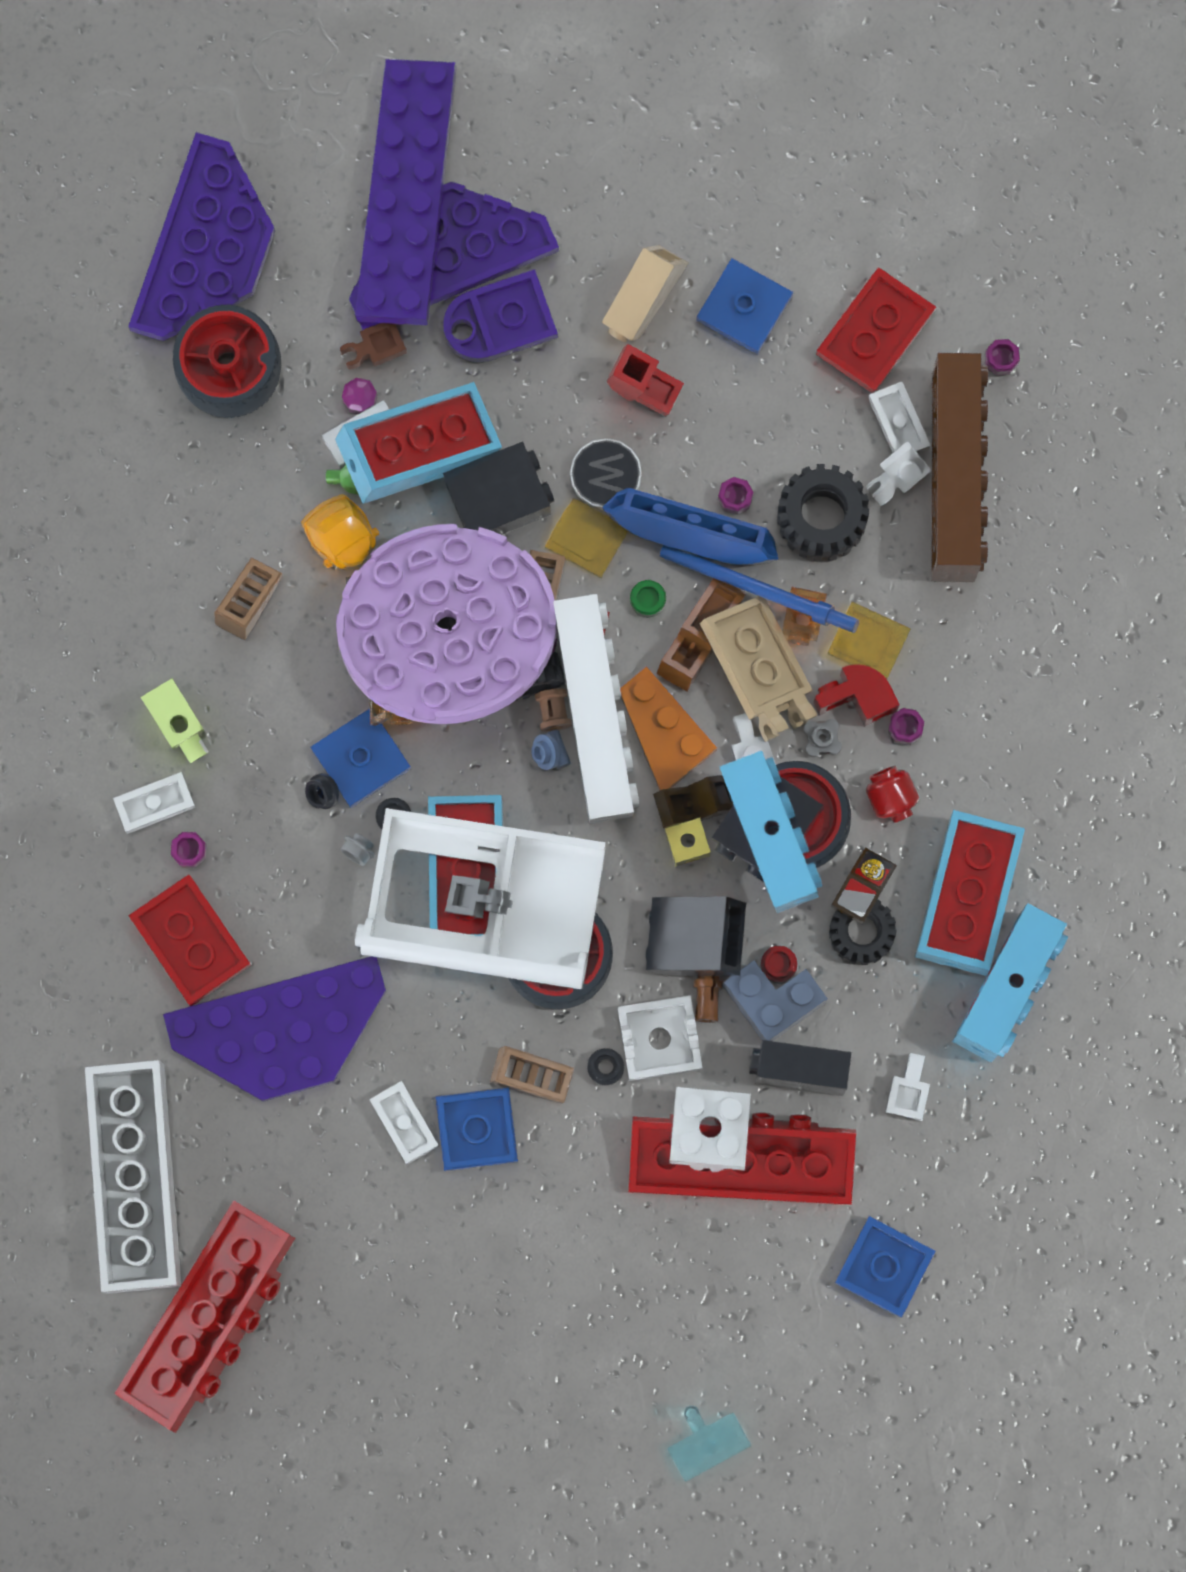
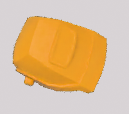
M344 494L329 498L320 503L301 521L311 546L322 557L326 568L334 565L344 569L347 566L352 567L362 564L370 555V551L376 547L375 537L380 534L376 527L371 528L367 516L362 509Z

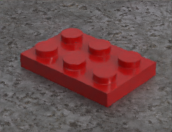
M878 267L816 350V355L869 392L874 393L879 389L935 313L937 307Z
M190 874L128 915L189 1006L195 1005L252 966Z

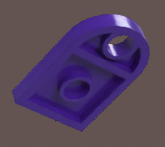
M535 269L459 295L448 306L443 320L444 335L449 347L459 357L471 362L491 361L558 338V332ZM458 324H467L472 328L473 332L469 338L459 340L452 334L454 327Z

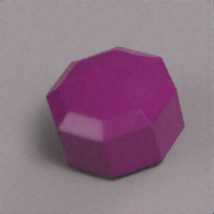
M1009 339L994 340L985 351V365L996 376L1010 375L1020 363L1019 347Z
M356 377L344 385L342 401L350 413L360 414L376 405L378 394L370 380Z
M732 477L721 484L718 501L725 512L738 515L750 508L754 492L747 480Z
M902 708L891 715L888 732L896 743L911 745L922 737L925 721L917 710Z
M181 832L172 840L171 856L181 867L196 868L206 859L207 844L196 832Z

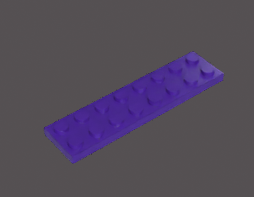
M385 60L355 311L357 322L428 325L457 71L455 62Z

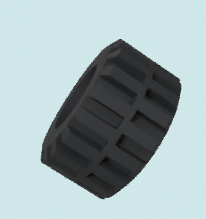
M817 464L815 470H811L809 466L805 467L799 476L795 473L790 478L789 484L785 485L782 490L777 514V525H780L779 533L782 539L786 538L788 540L787 546L792 551L795 548L800 551L799 556L805 559L807 555L814 556V561L821 562L822 557H828L829 561L837 560V556L841 553L843 556H846L851 552L853 546L856 547L865 532L869 517L867 493L863 494L864 486L860 480L857 482L853 481L854 474L848 470L845 474L839 472L840 466L832 465V470L825 469V464ZM828 497L835 500L841 506L844 512V520L832 529H817L808 524L804 519L802 506L812 498Z

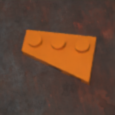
M647 666L620 688L621 699L643 748L644 755L652 770L659 791L673 788L717 751L714 743Z

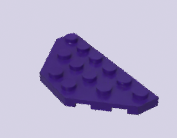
M195 132L128 325L131 332L165 341L177 335L182 326L185 325V322L197 312L208 309V307H214L215 305L234 306L254 296L275 234V227L236 157L230 142Z
M453 181L444 184L430 306L560 252L559 245L546 217L533 211L530 213L512 206V203L491 195H482L468 190L464 185ZM359 279L349 297L354 313L356 311ZM359 322L362 330L378 324L374 322Z
M370 956L165 1013L163 1017L173 1051L265 1102L335 1082L352 1049L355 1048L368 1025V1021L387 991L378 958Z

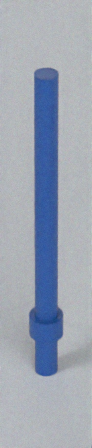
M663 545L660 551V557L809 615L812 617V621L824 626L832 624L852 633H855L859 626V619L836 611L835 606L826 602L819 601L816 603L677 548H669Z

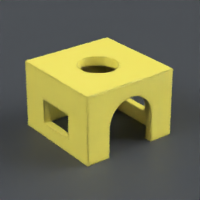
M700 818L665 828V835L671 847L675 867L710 857L711 851ZM684 834L694 836L695 843L692 847H684L681 844V837Z

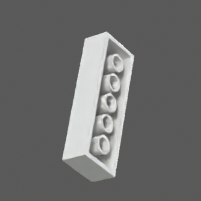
M597 594L553 601L589 824L632 817L634 813L633 808L639 807V798L636 783L629 784L627 772L633 771L630 747L623 748L621 736H626L627 726L624 710H616L615 700H621L618 674H610L609 665L614 664L615 660L612 638L605 639L603 629L608 628L609 624L606 603H598Z
M160 1060L85 1067L101 1292L111 1294L180 1287L182 1284L165 1065Z

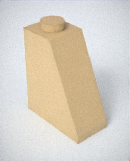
M660 245L643 248L602 321L603 324L610 327L608 333L623 342H627L628 339L631 341L640 339L689 262Z

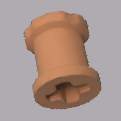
M550 689L535 694V700L540 703L543 721L540 724V730L542 732L563 730L572 726V720L567 718L564 700L567 697L566 689Z

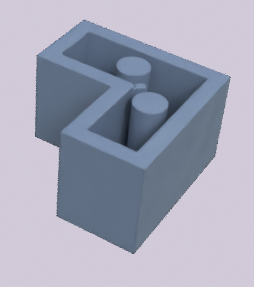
M755 960L741 969L740 976H731L724 981L723 988L761 1040H776L825 1005L828 1000L807 969L776 990Z

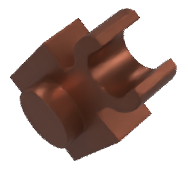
M378 323L359 331L362 342L346 343L340 348L342 355L350 351L357 354L354 360L346 362L347 368L350 370L358 368L368 358H371L374 367L407 354L398 329L392 323Z

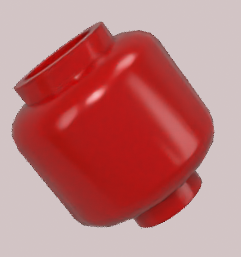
M891 766L869 777L871 782L866 787V794L878 818H891L893 823H896L913 815L911 808L919 802V795L908 771L897 770L896 766Z

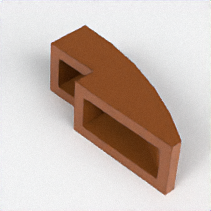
M713 578L681 626L679 634L662 658L656 674L688 692L713 652L699 623L705 618L741 604L747 592Z

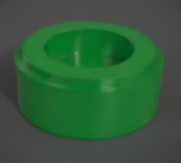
M643 580L637 583L630 594V604L633 611L645 618L659 615L666 605L664 588L653 580Z

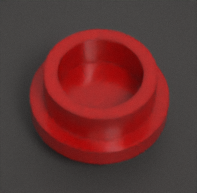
M773 946L763 954L761 970L770 981L782 983L794 976L797 970V958L789 948Z

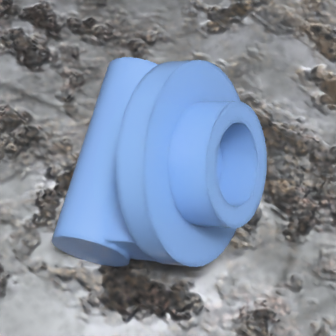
M553 730L536 736L531 753L534 761L541 769H560L571 764L559 730Z

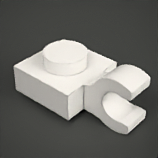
M907 441L880 463L885 472L873 479L866 488L882 506L893 497L897 487L905 493L932 470Z
M747 714L735 716L733 722L740 743L731 745L735 761L761 750L765 759L773 757L769 742H765L762 735L755 737L751 720H749Z
M910 1053L905 1077L893 1076L886 1113L920 1121L923 1120L930 1084L919 1082L925 1056Z

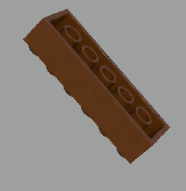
M938 353L932 371L931 582H975L978 572H983L984 563H987L988 543L987 541H981V537L984 536V528H987L988 507L981 506V502L984 501V492H987L988 472L981 470V467L984 466V457H987L988 436L981 435V432L984 431V422H987L988 401L981 400V397H984V387H987L988 366L981 365V353Z

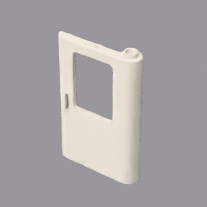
M386 808L368 918L365 921V925L358 924L355 946L361 947V955L582 989L587 968L606 842ZM400 850L491 863L496 866L494 889L511 893L512 908H508L506 915L490 912L487 931L482 936L389 922L386 920L385 913L395 855Z

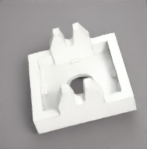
M690 995L617 1007L629 1081L702 1070L699 1040ZM656 1028H663L670 1034L671 1041L665 1049H655L649 1043V1035Z
M676 1087L670 1164L690 1165L691 1168L699 1171L703 1168H710L712 1172H719L724 1170V1168L745 1170L751 1094ZM706 1117L718 1119L722 1126L720 1134L714 1138L705 1137L700 1132V1122Z

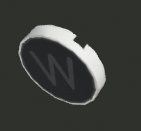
M605 438L594 440L579 450L572 461L570 478L574 492L586 505L593 509L603 510L602 507L617 492L626 488L639 490L642 472L640 461L630 447L621 441Z

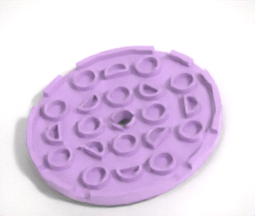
M457 524L432 525L411 530L387 541L371 553V558L359 571L355 570L348 580L342 593L343 599L336 618L338 645L343 662L349 675L361 691L373 702L391 713L413 721L432 724H454L472 721L488 716L510 705L522 696L541 675L552 654L557 632V621L553 601H555L554 595L545 573L527 551H521L518 547L509 543L507 537L481 527H479V530L458 528ZM444 617H452L457 622L452 627V630L448 631V629L438 627V621Z

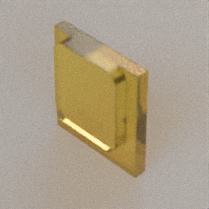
M573 497L553 529L545 548L558 555L566 556L568 561L602 578L627 536L628 531L615 523L610 517Z
M851 602L846 615L859 619V626L855 633L839 628L827 654L850 665L860 664L872 667L888 679L911 628L855 602Z

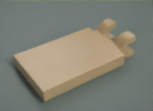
M755 597L705 618L699 623L749 720L759 717V729L765 742L778 737L779 733L789 728L784 718L779 714L780 712L788 709V718L793 729L805 725L808 720L817 716L813 706L806 698V695L813 690L765 598Z

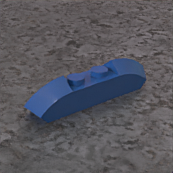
M626 488L617 492L602 507L605 513L623 529L640 538L669 548H677L697 554L703 558H711L734 565H760L779 560L774 537L767 528L632 488Z

